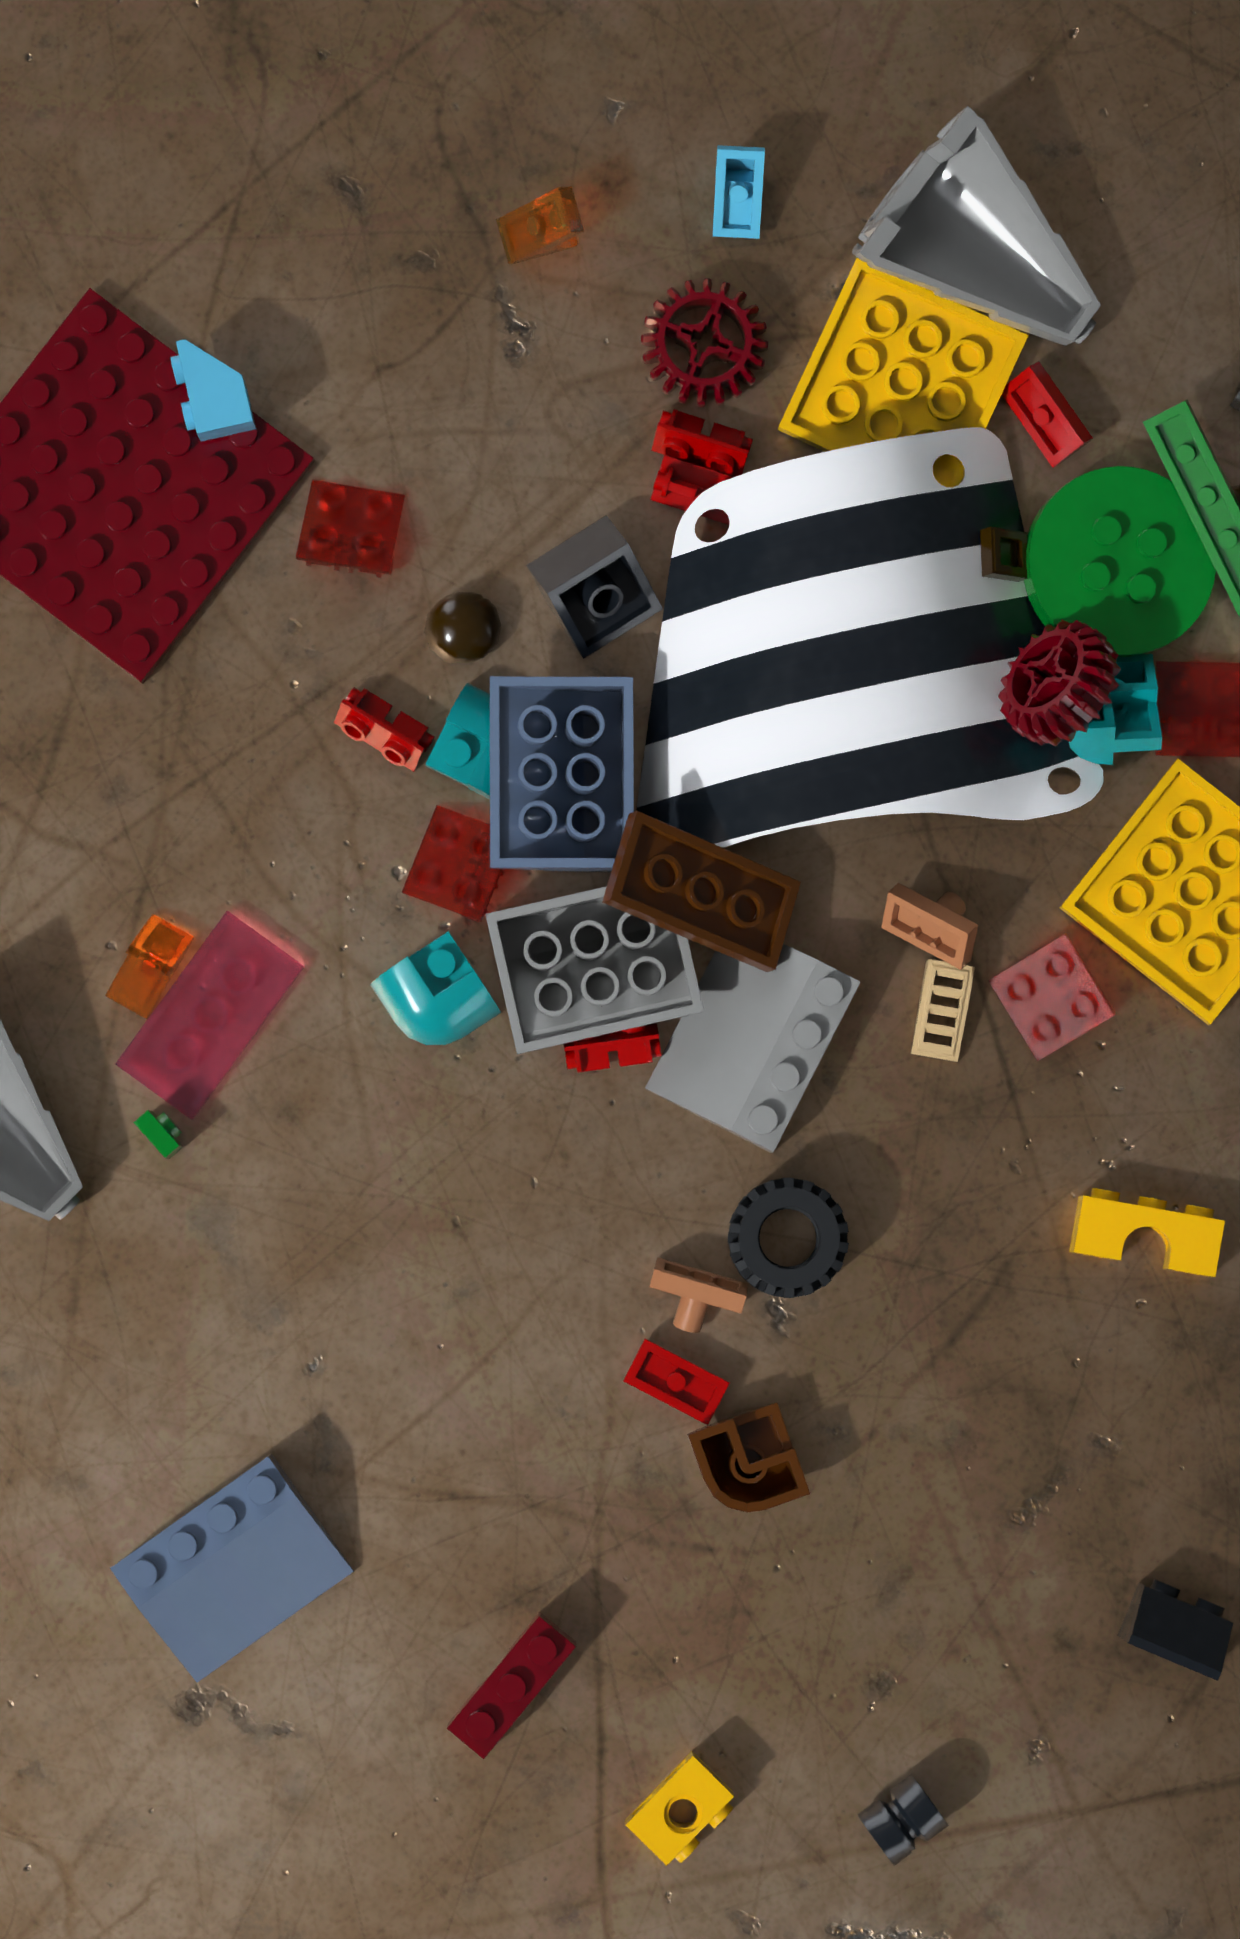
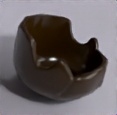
M456 592L439 600L427 614L424 633L429 648L445 662L451 664L470 663L484 658L498 644L501 622L496 607L489 599L483 598L481 594L474 592Z

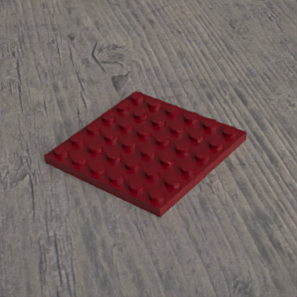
M89 288L0 402V576L143 684L313 465L315 459L253 411L256 429L201 442L196 429L187 431L181 403L189 401L185 383L176 384L170 358L178 354Z

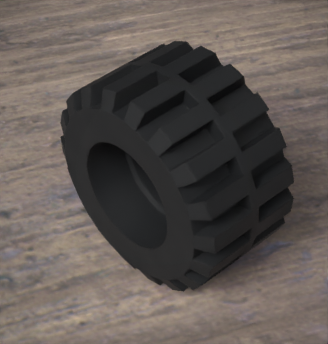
M781 1178L757 1186L738 1203L729 1222L728 1244L732 1262L735 1264L739 1274L754 1288L772 1296L795 1298L812 1294L821 1287H825L832 1281L831 1279L840 1271L844 1264L845 1254L848 1252L849 1230L843 1216V1210L834 1201L830 1193L807 1180ZM783 1209H792L803 1213L811 1220L816 1231V1245L812 1254L807 1260L795 1266L787 1267L775 1264L766 1257L760 1245V1230L763 1223L771 1214Z

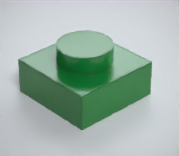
M147 1110L133 1122L166 1159H170L184 1147L176 1139L182 1131L164 1111L157 1117L153 1111Z

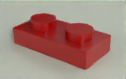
M1039 361L1027 367L1005 386L1002 392L1003 398L1052 468L1064 462L1093 439Z
M644 1339L623 1379V1382L706 1425L709 1424L730 1382L647 1339Z

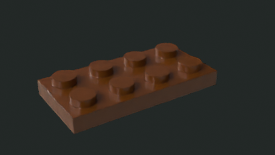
M635 811L628 815L602 903L755 968L770 972L776 970L801 882L644 813Z

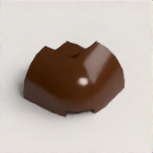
M777 1402L723 1419L687 1434L706 1486L712 1496L728 1508L746 1513L762 1511L810 1494Z

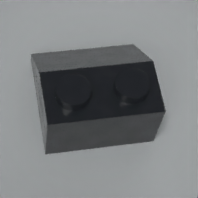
M607 515L526 565L543 597L583 659L663 609L631 547Z
M1156 1579L1153 1580L1151 1587L1138 1583L1117 1636L1128 1644L1218 1681L1222 1673L1233 1622L1222 1617L1225 1608L1199 1597L1195 1605L1178 1599L1180 1589Z

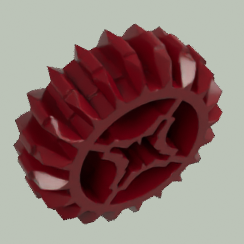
M705 278L702 286L703 292H695L694 283L692 280H688L684 284L686 294L684 297H681L679 292L673 287L667 290L671 306L660 300L654 302L653 308L662 318L646 316L644 325L656 333L641 335V344L655 349L643 354V363L654 364L659 362V365L650 372V378L652 381H656L667 375L668 379L664 383L662 391L668 395L676 386L681 387L682 389L679 394L680 403L685 404L689 399L690 392L698 393V407H705L707 393L714 394V400L718 406L723 405L725 401L723 389L727 388L732 396L738 398L742 395L741 387L737 382L738 379L750 386L756 381L754 374L747 368L763 369L765 360L753 353L767 351L768 341L754 337L766 332L767 326L765 322L761 321L750 323L759 313L757 305H751L744 310L740 308L747 297L744 291L738 292L733 300L727 297L730 283L723 282L719 293L711 292L712 280ZM710 308L705 318L698 324L691 325L681 322L680 325L673 323L675 319L689 310ZM723 313L728 315L738 326L742 334L744 350L733 346V341L728 340L721 334L719 326ZM713 323L711 344L717 343L718 346H708L705 352H702L699 361L696 362L698 354L697 342H691L693 338L701 340L704 333L707 334L710 324ZM666 336L675 339L676 344L685 348L689 353L690 359L685 373L670 359L665 346ZM730 360L736 363L734 367L720 376L699 378L704 367L710 362L721 361L728 363Z
M1061 620L1056 627L1047 624L1040 636L1032 634L1031 641L1025 648L1018 647L1020 654L1015 661L1007 663L1011 670L1009 674L1000 680L1005 688L998 695L999 699L1003 702L1000 711L1005 715L1007 722L1012 725V729L1022 737L1028 738L1031 742H1036L1041 746L1049 743L1055 747L1062 739L1072 742L1078 730L1087 733L1088 723L1093 718L1101 719L1099 711L1103 705L1112 703L1108 695L1119 686L1114 679L1121 670L1116 663L1118 654L1106 640L1107 637L1097 629L1093 630L1089 625L1078 620L1073 623Z

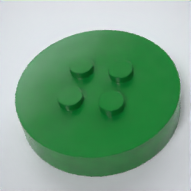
M1127 466L1106 467L1087 472L1073 479L1051 496L1040 508L1027 533L1026 566L1028 579L1024 580L1029 601L1041 622L1045 626L1048 624L1056 627L1061 620L1069 623L1078 620L1081 623H1085L1093 630L1097 629L1107 637L1106 640L1113 646L1118 657L1149 654L1180 637L1199 618L1212 592L1216 569L1172 481L1146 469Z

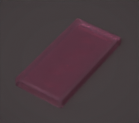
M226 911L115 1065L188 1118L194 1120L305 966L232 913Z

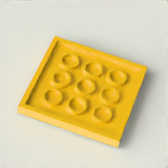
M856 258L778 426V430L826 452L904 436L960 428L982 427L986 429L1029 335L1010 326L993 321L988 316L964 305L935 296L931 290L872 269L866 262ZM945 454L935 460L933 475L939 484L945 487H955L961 483L965 475V468L957 457Z
M1177 758L1059 908L1207 1025L1212 1024L1240 988V806Z

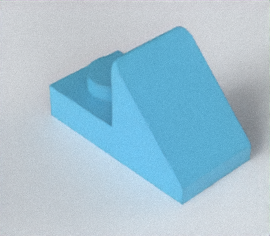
M717 145L713 237L760 239L765 159L764 147Z

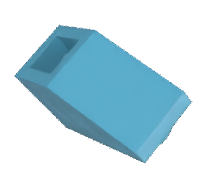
M186 339L176 341L179 355L170 358L176 384L185 383L189 401L181 403L187 431L196 429L197 435L202 442L256 429L243 375Z

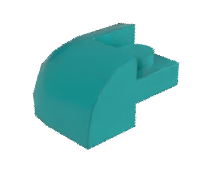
M1153 654L1117 657L1116 663L1121 670L1114 677L1119 686L1108 695L1112 703L1103 705L1099 711L1101 719L1093 718L1088 723L1087 733L1078 730L1072 742L1069 741L1070 748L1080 758L1095 764L1113 765L1114 752L1161 750L1162 732L1157 706L1158 685Z
M467 683L448 714L446 724L425 765L490 799V693Z
M449 931L410 957L407 956L392 966L370 984L394 1023L408 1038L425 1045H447L460 1040L501 1013Z

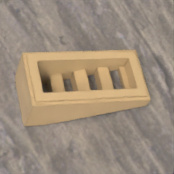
M933 959L926 961L911 1048L912 1055L958 1062L975 967L966 965L960 970L945 961ZM935 976L961 980L960 989L934 985ZM937 995L958 999L957 1008L930 1004L931 996ZM928 1014L955 1018L954 1026L927 1023ZM925 1032L951 1037L950 1046L924 1042Z

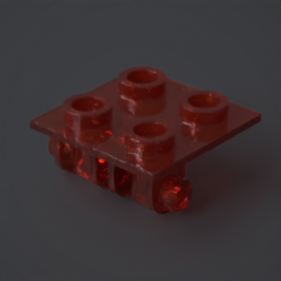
M312 480L296 559L306 561V566L309 567L312 564L328 567L334 565V571H340V567L348 568V573L352 574L354 569H359V572L376 574L377 578H381L382 574L391 575L394 564L393 554L405 495Z
M1156 661L1157 706L1162 732L1161 750H1155V756L1240 757V663Z
M436 805L401 893L458 913L462 917L474 922H482L484 915L488 913L487 907L493 892L499 887L497 884L499 877L504 874L503 869L490 868V824Z
M1067 933L988 980L1037 1061L1116 1015Z

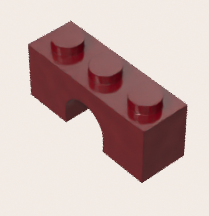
M539 1612L509 1648L507 1654L492 1673L476 1688L448 1722L447 1729L481 1758L485 1759L576 1648V1641Z

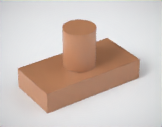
M897 883L888 892L881 928L962 970L971 961L978 924L962 916L965 913L966 907L962 898L957 894L946 892L934 902Z
M658 1257L649 1286L681 1296L673 1325L681 1330L692 1333H699L701 1331L708 1304L742 1314L748 1291V1283Z

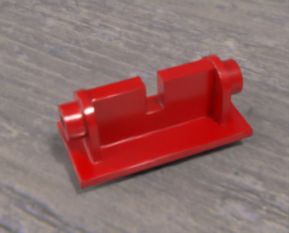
M673 409L672 413L663 410L660 422L657 425L651 451L730 476L742 475L753 442L752 438L745 436L746 431H740L714 422L710 436L701 434L705 419L678 411L677 409Z
M664 455L650 500L687 511L689 506L702 492L734 476ZM711 509L701 515L702 517L727 525L730 523L728 515L723 510Z
M354 687L346 700H342L334 723L340 726L342 731L351 739L366 742L379 750L385 759L392 764L405 766L414 772L423 752L428 750L435 736L428 732L429 727L400 711L394 722L390 723L385 718L393 705L371 693L366 688L360 691Z
M657 1023L564 1044L567 1070L577 1068V1073L610 1068L608 1055L610 1051H618L620 1067L653 1063L652 1058L661 1057Z

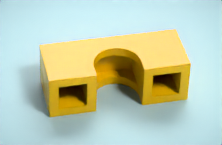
M1092 1188L1091 1197L1084 1195L1078 1197L1069 1252L1111 1260H1121L1124 1242L1128 1235L1137 1228L1147 1227L1156 1231L1163 1239L1165 1245L1163 1269L1216 1277L1225 1220L1214 1219V1209L1186 1205L1185 1213L1166 1210L1167 1201L1139 1196L1138 1205L1119 1202V1192Z

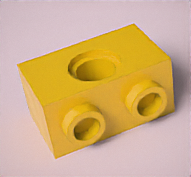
M691 1751L625 1819V1825L666 1866L674 1858L681 1863L700 1844V1841L695 1836L708 1823L715 1828L730 1814L734 1807L729 1801L734 1797V1793ZM687 1799L694 1803L697 1812L690 1822L677 1823L670 1817L669 1809L675 1801Z

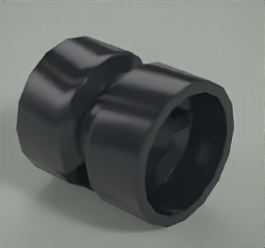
M912 1774L890 1790L891 1802L886 1803L881 1800L873 1802L857 1814L894 1866L912 1853L911 1851L915 1849L914 1839L916 1837L929 1841L949 1826Z

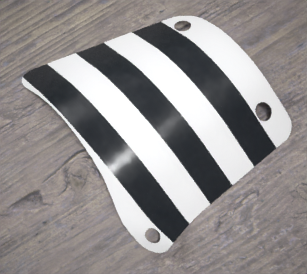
M982 427L960 428L886 439L821 452L773 464L719 482L702 492L695 499L680 520L671 555L636 811L724 848L751 838L792 828L887 814L942 813L989 819L1029 820L1071 811L1083 806L1096 796L1104 782L1103 769L1099 764L1080 758L1070 748L1069 741L1062 739L1056 747L1049 743L1041 746L1036 742H1031L1028 738L1022 737L1013 730L1012 725L1007 722L1005 715L1000 711L1003 702L999 699L998 695L1005 688L1000 680L1009 674L1011 670L1007 663L1017 659L1020 654L1018 647L1025 648L1030 643L1032 634L1042 635L1045 625L1041 622L1029 601L1024 580L1015 582L982 577L980 530L996 527L1024 532L1007 450L995 434ZM945 454L953 455L962 462L965 468V476L958 486L945 487L935 479L933 465L939 456ZM711 509L723 510L730 520L727 533L715 542L707 543L701 541L695 533V524L698 518L704 512ZM1056 768H1070L1080 776V786L1072 793L1058 794L1049 786V774Z

